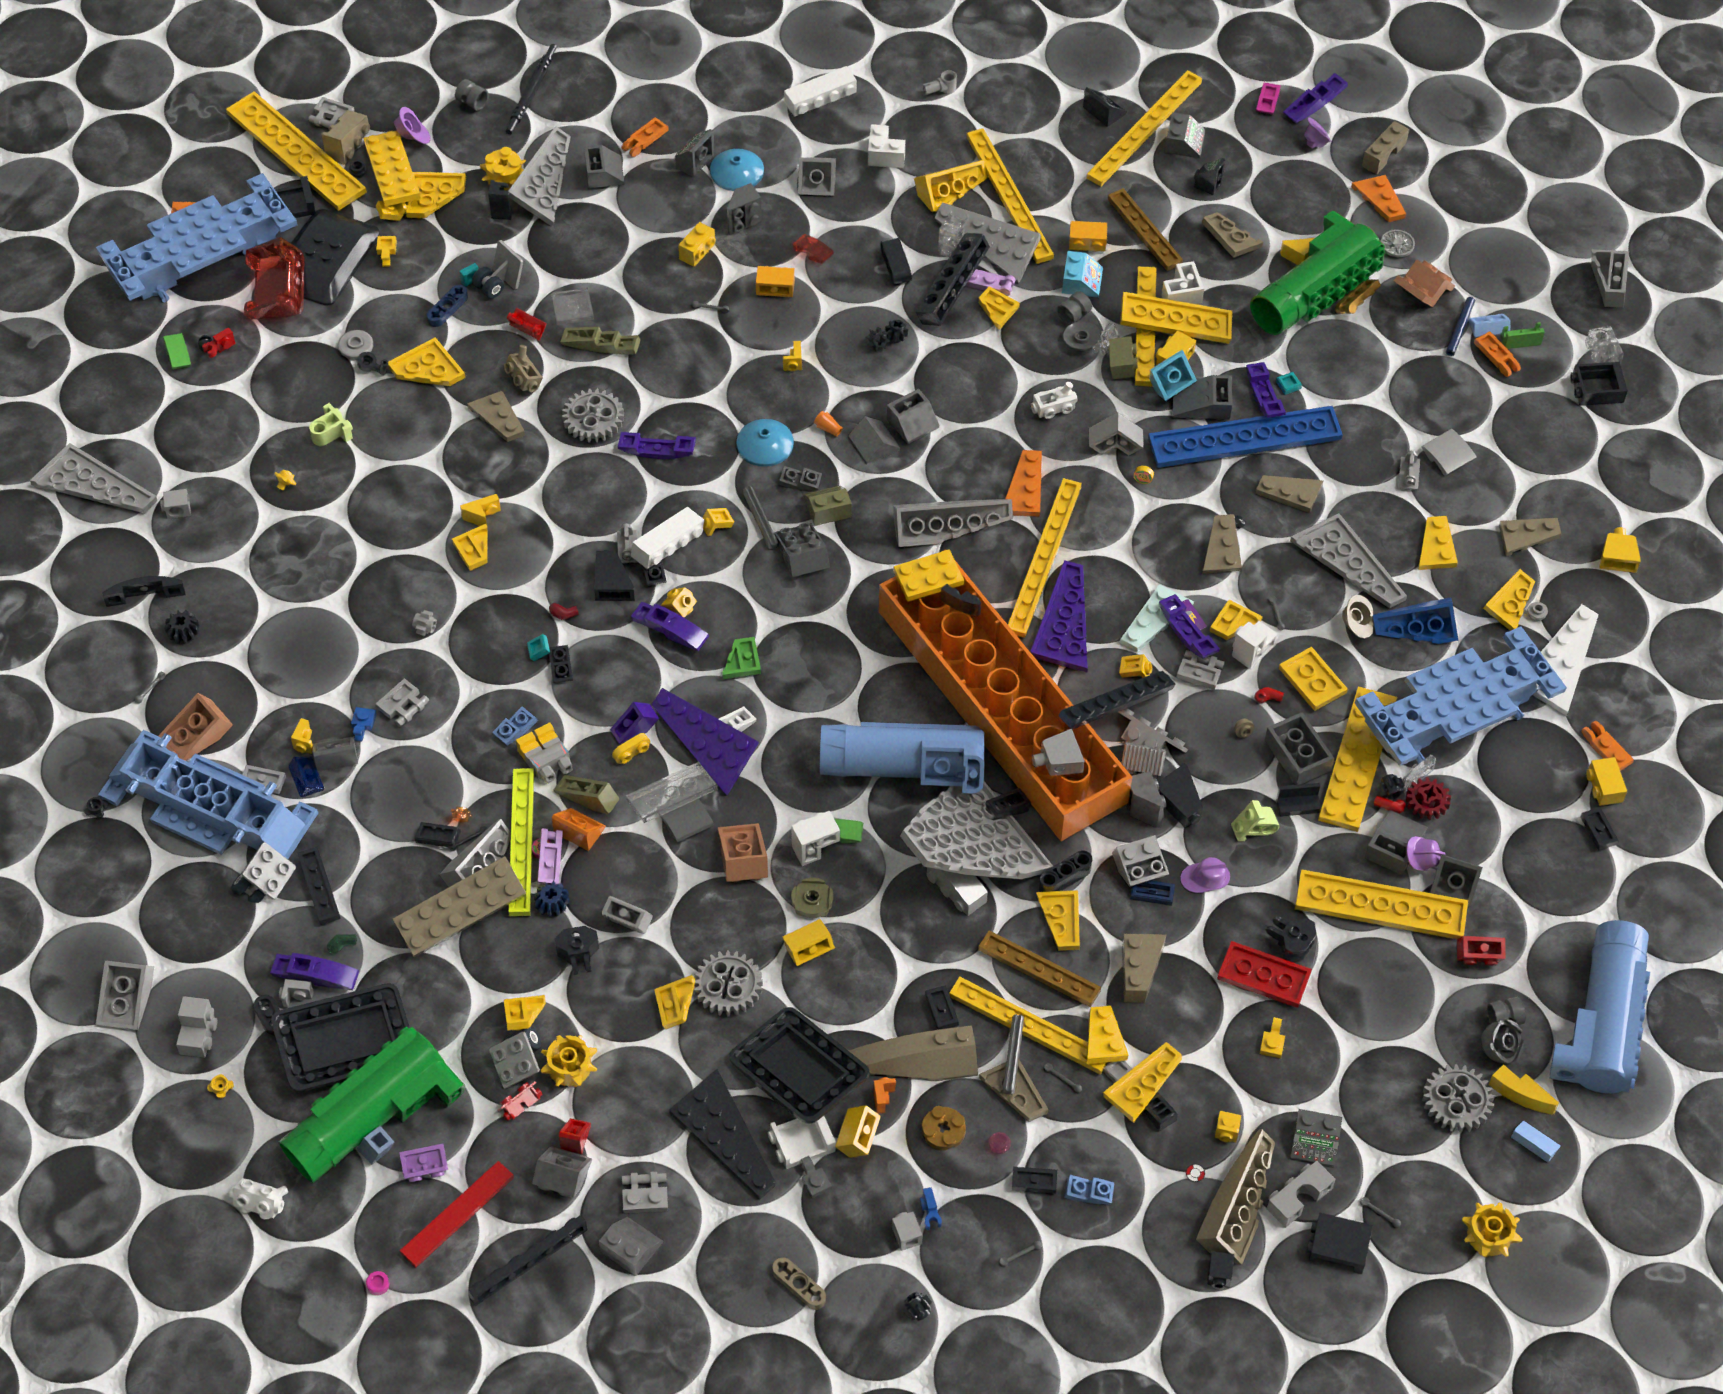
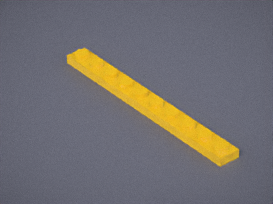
M1187 70L1087 173L1086 179L1102 187L1172 112L1202 83V78Z
M984 128L967 132V139L979 161L984 160L987 175L1015 226L1040 233L1041 239L1032 255L1036 264L1052 260L1054 254Z
M1065 478L1062 480L1008 626L1017 636L1026 637L1082 483Z

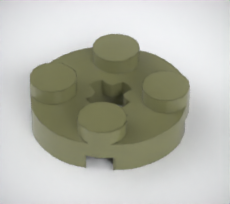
M806 878L802 880V883L793 888L791 894L792 906L796 914L807 918L827 916L833 905V890L831 887L829 888L825 881L819 878ZM813 894L815 895V898L818 899L815 901H810L807 898H810V896Z

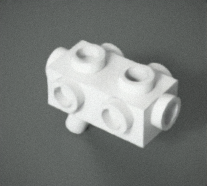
M1066 382L1063 387L1034 394L1033 403H1031L1032 412L1034 414L1037 413L1039 418L1045 417L1046 419L1054 417L1056 413H1070L1075 409V403L1077 402V395L1071 390L1073 384Z
M242 1178L237 1185L231 1188L229 1197L233 1199V1206L239 1207L241 1212L249 1213L252 1211L258 1213L263 1219L274 1218L277 1213H281L284 1207L282 1196L288 1193V1189L286 1186L276 1189L272 1186Z

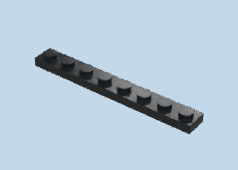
M1162 670L1063 709L1058 716L1073 730L1168 692L1176 684Z

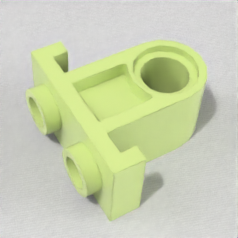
M330 403L323 406L324 415L311 422L309 426L312 442L318 446L327 445L342 435L346 442L353 438L351 423L348 420H344L340 411L337 408L334 409Z
M1254 800L1231 823L1238 841H1245L1246 835L1265 836L1273 834L1279 829V823L1272 808L1261 807L1259 801Z

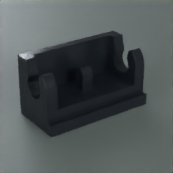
M491 180L488 193L491 219L511 220L509 191L499 190L500 188H509L507 183Z

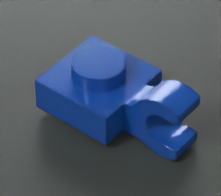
M356 707L351 726L354 728L355 741H363L365 731H372L377 715L376 710Z
M932 1187L924 1188L923 1197L919 1199L922 1211L926 1210L927 1213L925 1228L930 1230V1221H936L938 1228H940L942 1219L937 1211Z

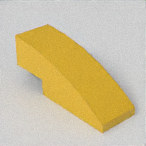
M1505 1065L1501 1066L1492 1075L1489 1086L1504 1097L1538 1112L1553 1115L1559 1105V1102L1527 1074L1520 1079Z

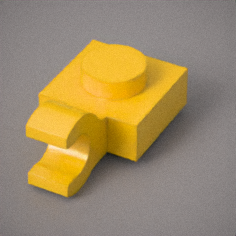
M378 236L377 255H381L383 267H390V254H396V236Z
M1274 1017L1271 1031H1264L1260 1054L1281 1059L1285 1036L1279 1035L1282 1019Z

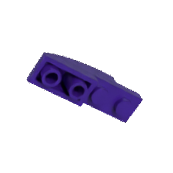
M641 602L631 615L634 622L664 633L667 639L696 651L700 650L709 637L705 631L689 620L656 603L652 606Z
M292 953V956L276 954L270 973L273 977L309 981L316 986L353 991L359 970L327 959Z

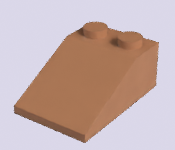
M197 693L160 733L159 737L162 738L164 733L170 735L172 739L168 742L166 748L176 753L178 758L187 761L195 753L198 754L220 740L233 724L211 699Z
M759 823L718 827L726 882L768 878L767 853Z

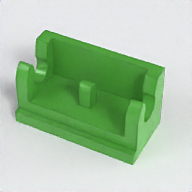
M1541 322L1536 323L1534 328L1507 331L1508 326H1504L1500 334L1503 345L1507 349L1541 345L1545 333L1544 328H1540Z

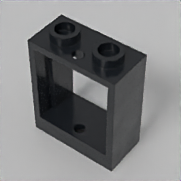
M1620 362L1575 364L1574 370L1570 374V381L1575 387L1574 396L1578 398L1579 406L1624 403L1628 390ZM1610 378L1613 390L1585 391L1582 379Z

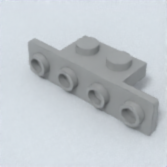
M1128 708L1118 711V713L1131 720L1121 736L1127 742L1163 749L1166 742L1185 753L1188 749L1183 747L1185 744L1183 741L1176 737L1173 740L1168 738V732L1159 727L1156 730L1150 727L1151 722L1143 717H1140L1139 720L1133 717L1134 712Z

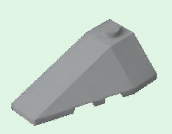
M498 819L456 856L439 874L448 887L501 859V856L505 855L511 840L510 830L501 819Z

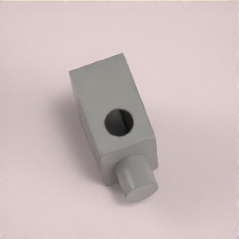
M1072 729L1043 740L1041 753L1032 755L1034 767L1046 765L1051 776L1082 773L1084 769V759Z

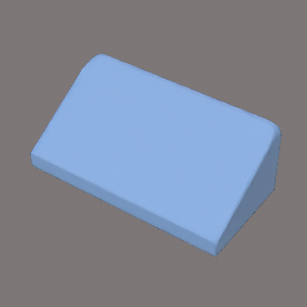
M1505 314L1469 319V324L1475 337H1480L1489 331L1493 335L1501 334L1504 326H1508L1507 331H1510V319Z
M1525 1121L1520 1123L1511 1138L1546 1162H1549L1560 1148L1559 1144Z

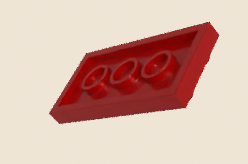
M1231 941L1217 980L1298 1008L1312 969Z

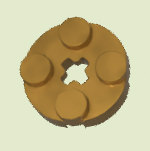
M934 1107L923 1119L922 1133L925 1141L937 1150H948V1148L953 1146L957 1147L963 1141L966 1133L964 1116L949 1107ZM947 1125L950 1130H945L944 1133L940 1132L939 1126Z

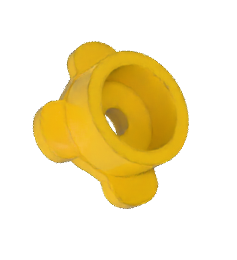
M218 1074L208 1084L207 1089L209 1092H214L218 1098H224L226 1092L234 1087V1083L231 1080L228 1081L223 1074Z

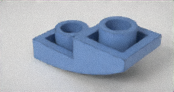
M521 707L509 720L505 718L492 733L508 746L525 734L538 720L524 707Z
M1069 1175L1064 1198L1086 1203L1110 1205L1112 1203L1114 1183L1095 1177L1092 1180Z

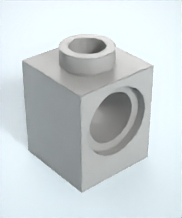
M187 489L163 492L164 500H160L162 512H166L167 519L191 516L190 499Z
M903 1212L892 1218V1229L901 1251L922 1244L923 1235L914 1212Z

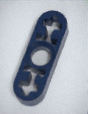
M463 285L452 287L428 311V323L433 327L443 325L467 301V288ZM450 303L452 307L444 308L443 305Z

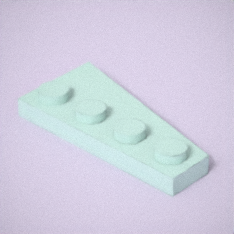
M1159 584L1120 639V644L1136 652L1141 650L1155 638L1156 634L1164 631L1169 625L1159 606V601L1174 594L1181 601L1188 598Z

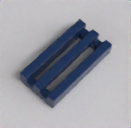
M1147 881L1132 886L1131 900L1172 906L1175 884ZM1137 886L1149 887V889L1139 888ZM1157 889L1168 890L1170 892L1158 891Z

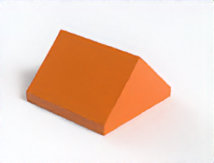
M572 808L555 813L552 816L553 831L563 830L562 838L587 851L591 849L606 827Z

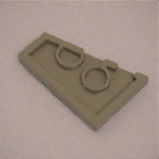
M1216 212L1203 217L1202 223L1233 258L1262 248L1263 241L1260 239L1256 241L1250 237L1248 231L1239 230L1235 227L1234 222L1220 213Z
M1234 514L1215 515L1202 574L1241 571L1242 565Z
M1018 1060L1015 1090L1012 1095L1003 1093L1006 1062L979 1074V1078L1028 1122L1048 1114L1046 1104L1020 1060Z

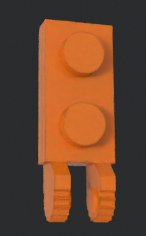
M655 117L630 135V138L623 142L621 148L625 152L630 150L629 155L635 157L640 154L642 149L644 150L668 131V126Z
M1490 331L1475 339L1474 344L1497 368L1499 367L1500 372L1505 377L1511 375V369L1514 372L1520 371V363L1517 362L1513 354Z
M1598 721L1591 723L1592 730L1589 727L1582 729L1583 736L1603 759L1616 758L1620 771L1633 763L1634 759L1607 731L1605 732L1604 727Z

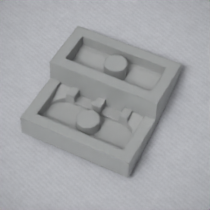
M1453 429L1421 446L1430 462L1435 461L1444 476L1477 457L1464 439Z

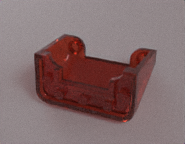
M281 237L247 249L245 263L247 267L255 272L254 301L245 303L244 315L253 320L291 317L301 314L303 312L304 256L302 251Z

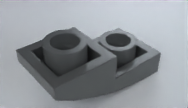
M784 466L778 485L798 490L817 491L822 473L807 468L799 471Z

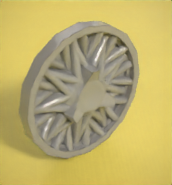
M1390 230L1381 238V242L1385 244V253L1390 256L1405 257L1414 250V239L1405 231Z
M349 331L340 337L338 342L339 351L347 358L358 359L362 352L372 351L373 339L365 331Z

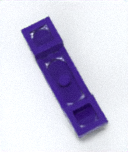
M1265 362L1247 364L1246 370L1250 386L1263 415L1267 418L1286 415L1281 400L1277 399L1269 381L1270 374Z
M621 432L617 447L623 452L640 457L677 459L693 455L696 437L677 436L676 440L641 438L640 433Z
M1176 594L1159 601V606L1169 625L1191 652L1202 659L1219 652L1220 648L1209 635L1204 636L1187 615L1186 606Z

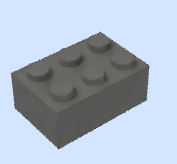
M1303 712L1267 727L1265 742L1295 785L1306 783L1331 771L1334 757Z

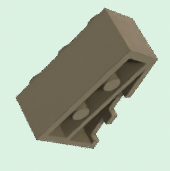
M347 110L337 119L338 123L336 125L332 124L329 127L330 131L328 133L323 132L321 134L325 153L337 163L344 165L353 157L354 151L361 145L363 137L370 130L368 117Z
M1124 934L1122 943L1124 1002H1146L1165 946L1166 935Z

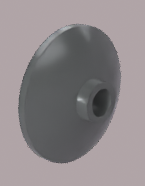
M1085 321L1072 323L1063 333L1066 345L1075 350L1091 349L1099 343L1101 338L1099 328Z

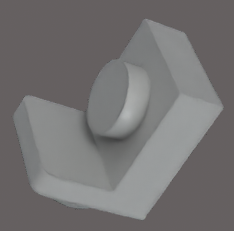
M285 979L284 987H281L279 990V1000H282L284 1008L289 1007L291 997L297 1000L312 999L314 991L311 982Z

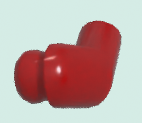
M1265 687L1258 690L1254 698L1258 703L1271 699L1281 702L1284 693Z
M1377 796L1374 800V806L1391 810L1398 814L1402 813L1406 807L1405 802L1401 799L1392 801Z

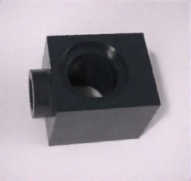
M1211 1252L1207 1285H1211L1216 1289L1230 1288L1234 1254Z

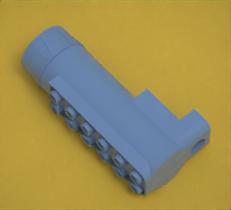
M861 722V726L848 724L821 725L820 775L921 778V785L962 786V793H977L983 788L984 731L977 726L875 722Z
M1613 920L1601 923L1597 927L1594 947L1591 953L1592 962L1585 1009L1578 1008L1572 1046L1555 1043L1550 1079L1578 1083L1589 1090L1599 1093L1629 1092L1630 1088L1634 1089L1638 1073L1637 1063L1641 1050L1640 1041L1643 1034L1642 1024L1646 1011L1644 1008L1648 995L1647 986L1650 979V972L1646 971L1649 935L1641 926L1628 921Z

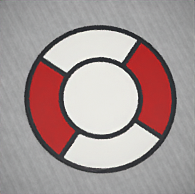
M1192 1164L1186 1169V1176L1193 1182H1199L1205 1177V1170L1198 1164Z

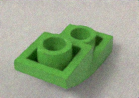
M182 333L163 336L171 369L191 367Z
M834 819L840 829L841 843L861 842L863 822Z

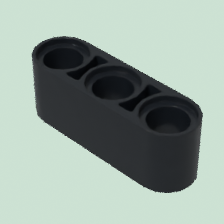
M894 238L880 241L882 256L892 283L898 284L912 281L911 269L900 239Z
M1081 850L1044 871L1040 876L1039 892L1062 891L1088 876L1092 868V855L1088 851Z

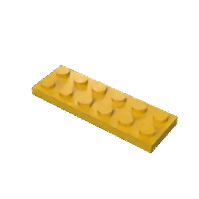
M389 131L363 138L385 207L421 199L398 131Z
M1123 292L1120 325L1175 334L1176 331H1179L1192 338L1230 344L1232 311Z

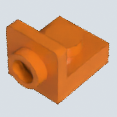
M884 1077L874 1081L873 1094L877 1114L885 1113L886 1105L889 1104L888 1093L895 1092L896 1081L894 1078Z

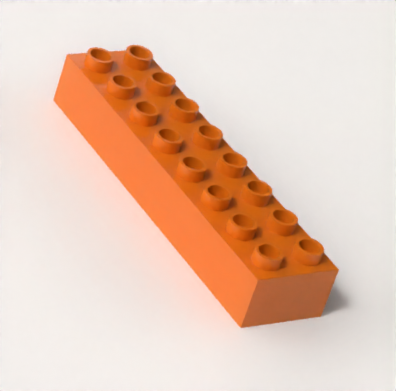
M957 562L956 564L964 578V585L954 588L959 591L960 595L968 591L980 599L982 603L979 616L960 612L940 600L941 592L907 601L896 576L879 584V613L969 726H977L984 731L985 747L1016 786L1023 791L1032 806L1060 841L1065 840L1129 803L1132 776L1089 723L1073 729L1084 759L1082 773L1051 776L1046 765L1034 767L1032 755L1041 753L1042 741L1070 730L1058 715L1061 710L1071 707L1073 704Z

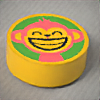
M1138 466L1134 472V479L1141 484L1151 483L1154 476L1153 470L1147 466Z

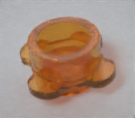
M456 807V809L450 810L453 815L452 820L468 822L469 817H472L471 812L465 807Z

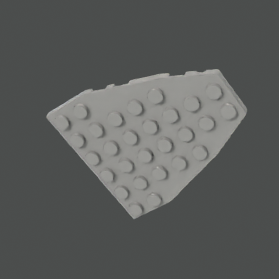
M985 781L983 788L977 793H962V786H950L937 799L931 800L922 807L900 835L919 862L928 868L964 875L1024 879L1040 875L1053 866L1012 815L999 818L994 816L985 802L997 796Z

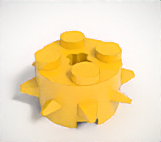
M509 147L493 151L486 155L485 163L480 164V168L486 172V176L482 178V181L487 180L489 185L491 180L504 182L509 186V188H504V190H509L523 172L522 164L526 160H521L519 155Z
M558 1035L557 1042L556 1040L553 1041L548 1050L541 1051L547 1057L548 1062L541 1069V1073L550 1074L551 1078L556 1082V1086H581L582 1082L589 1076L590 1071H597V1068L591 1064V1057L598 1050L597 1048H588L585 1041L582 1040V1035L578 1037L568 1035L566 1038Z
M1476 1203L1477 1210L1474 1216L1462 1218V1222L1468 1226L1467 1237L1464 1241L1470 1242L1473 1248L1483 1257L1501 1254L1505 1257L1509 1256L1508 1248L1510 1244L1522 1242V1238L1515 1232L1516 1223L1520 1219L1518 1217L1514 1218L1508 1209L1505 1208L1504 1210L1502 1203H1498L1496 1206H1494L1495 1204L1481 1206L1479 1203Z

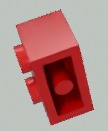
M1463 936L1457 939V961H1464L1465 965H1476L1477 962H1485L1486 966H1496L1499 962L1506 959L1505 938Z

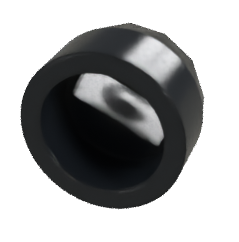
M208 335L201 336L198 340L199 349L203 351L202 346L207 342L213 341L212 338Z

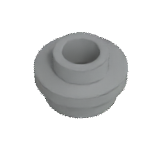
M1540 602L1531 603L1528 607L1529 617L1534 621H1541L1547 616L1548 608Z

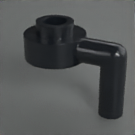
M362 352L358 356L357 365L362 371L370 372L374 370L381 375H385L387 373L388 361L383 359L379 365L376 363L377 359L373 353Z

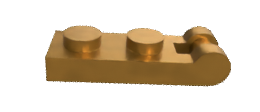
M1368 279L1360 283L1336 304V312L1338 314H1354L1357 306L1363 304L1364 300L1373 295L1381 286L1379 279Z

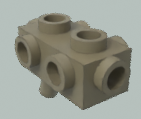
M520 345L518 354H509L504 369L507 374L512 375L514 384L519 386L522 391L529 390V392H535L539 388L543 377L527 357V346Z

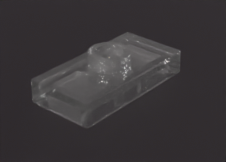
M1430 755L1419 765L1415 764L1410 768L1408 774L1402 779L1405 784L1403 787L1404 792H1407L1412 782L1417 784L1419 778L1421 780L1434 770L1436 763L1434 756Z

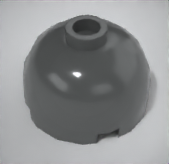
M1499 1020L1489 1024L1483 1031L1481 1038L1484 1053L1488 1058L1497 1063L1517 1061L1523 1054L1525 1040H1521L1520 1033H1523L1522 1029L1512 1020Z

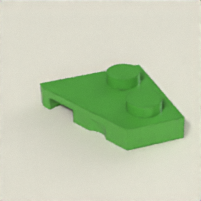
M755 637L735 639L725 670L723 669L722 672L723 679L761 674Z

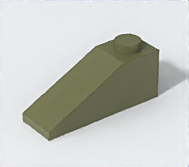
M564 775L554 788L556 794L594 812L609 814L619 801V797L609 782Z

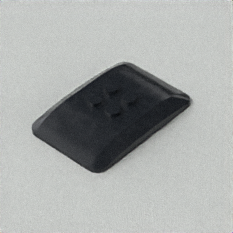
M319 209L313 213L293 239L272 272L269 283L271 287L322 305H332L337 301L377 241L380 231L374 225L326 209Z
M391 983L282 1009L275 1012L271 1019L290 1088L298 1092L344 1082L347 1080L346 1076L352 1070H359L364 1066L363 1062L369 1056H376L381 1052L380 1048L386 1042H393L398 1038L397 1034L403 1028H410L399 990Z
M786 1007L780 1010L733 1048L729 1054L731 1063L784 1109L806 1124L818 1121L870 1076V1071L866 1064L793 1007Z

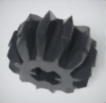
M177 610V614L170 613V618L165 619V632L170 640H175L177 644L181 640L185 643L187 639L194 640V635L198 634L199 622L195 615L187 610L183 613Z

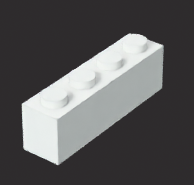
M846 66L784 90V103L795 117L856 93L857 80Z
M686 507L632 543L631 557L647 569L657 565L662 559L672 555L680 547L686 546L692 539L698 538L703 532L704 519Z

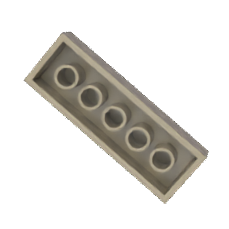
M504 856L393 918V922L415 958L526 895V892L507 858Z

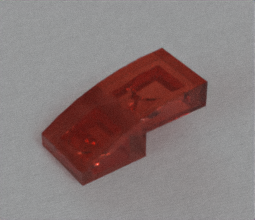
M803 234L792 244L794 250L806 253L809 260L821 264L834 254L833 250L823 242L807 234Z

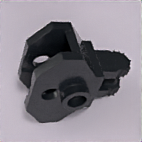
M1279 916L1274 917L1272 920L1273 924L1283 931L1270 925L1265 930L1268 935L1279 941L1278 945L1282 948L1283 959L1290 962L1303 960L1314 945V939L1317 935L1315 922L1308 918L1298 921L1291 919L1288 922Z
M587 926L564 929L555 938L557 956L569 961L570 965H572L573 975L578 974L577 964L584 963L587 973L591 972L590 957L599 949L597 931ZM574 933L579 934V936L572 937Z

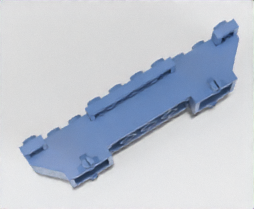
M262 173L247 180V185L253 192L252 194L222 207L215 196L212 195L147 224V228L153 238L123 251L119 250L113 240L97 246L96 249L129 301L139 296L145 300L159 295L162 302H166L169 300L166 291L177 285V279L240 251L245 255L251 251L259 250L263 257L268 256L269 251L266 249V246L277 240L276 234L278 231L283 232L297 226V221Z
M1521 626L1506 632L1503 636V639L1512 651L1483 663L1474 649L1470 648L1415 672L1405 678L1406 684L1414 694L1390 705L1383 706L1373 691L1356 698L1355 704L1365 717L1366 724L1386 752L1392 755L1399 766L1416 760L1419 765L1424 763L1426 759L1420 750L1429 746L1433 740L1441 736H1445L1449 743H1453L1514 715L1517 720L1523 718L1524 714L1518 706L1527 702L1530 696L1539 689L1543 691L1548 699L1566 691L1567 687Z
M145 730L141 732L136 741L126 750L110 773L109 780L98 794L102 800H106L115 806L119 805L127 792L132 795L136 793L160 805L150 818L152 823L220 855L224 853L231 841L237 844L240 842L257 850L262 843L266 842L286 859H289L318 815L317 809L300 801L293 812H290L284 807L283 802L271 796L277 787L271 781H269L265 788V785L196 753L189 762L178 758L176 753L166 748V745L172 739L170 735L164 733L161 738Z

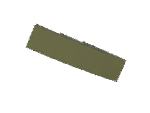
M599 327L565 328L561 344L599 353L636 354L641 340L638 335L621 336L619 331L602 332Z

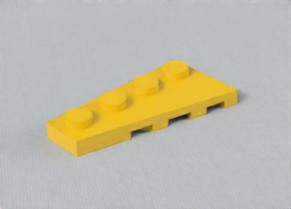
M1164 1043L1103 1092L1104 1098L1134 1123L1180 1063L1182 1054L1169 1043Z

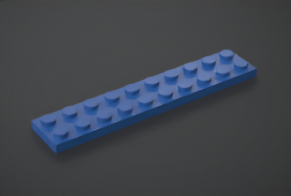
M1333 406L1286 412V415L1267 418L1260 416L1148 434V440L1157 468L1342 440L1343 437Z

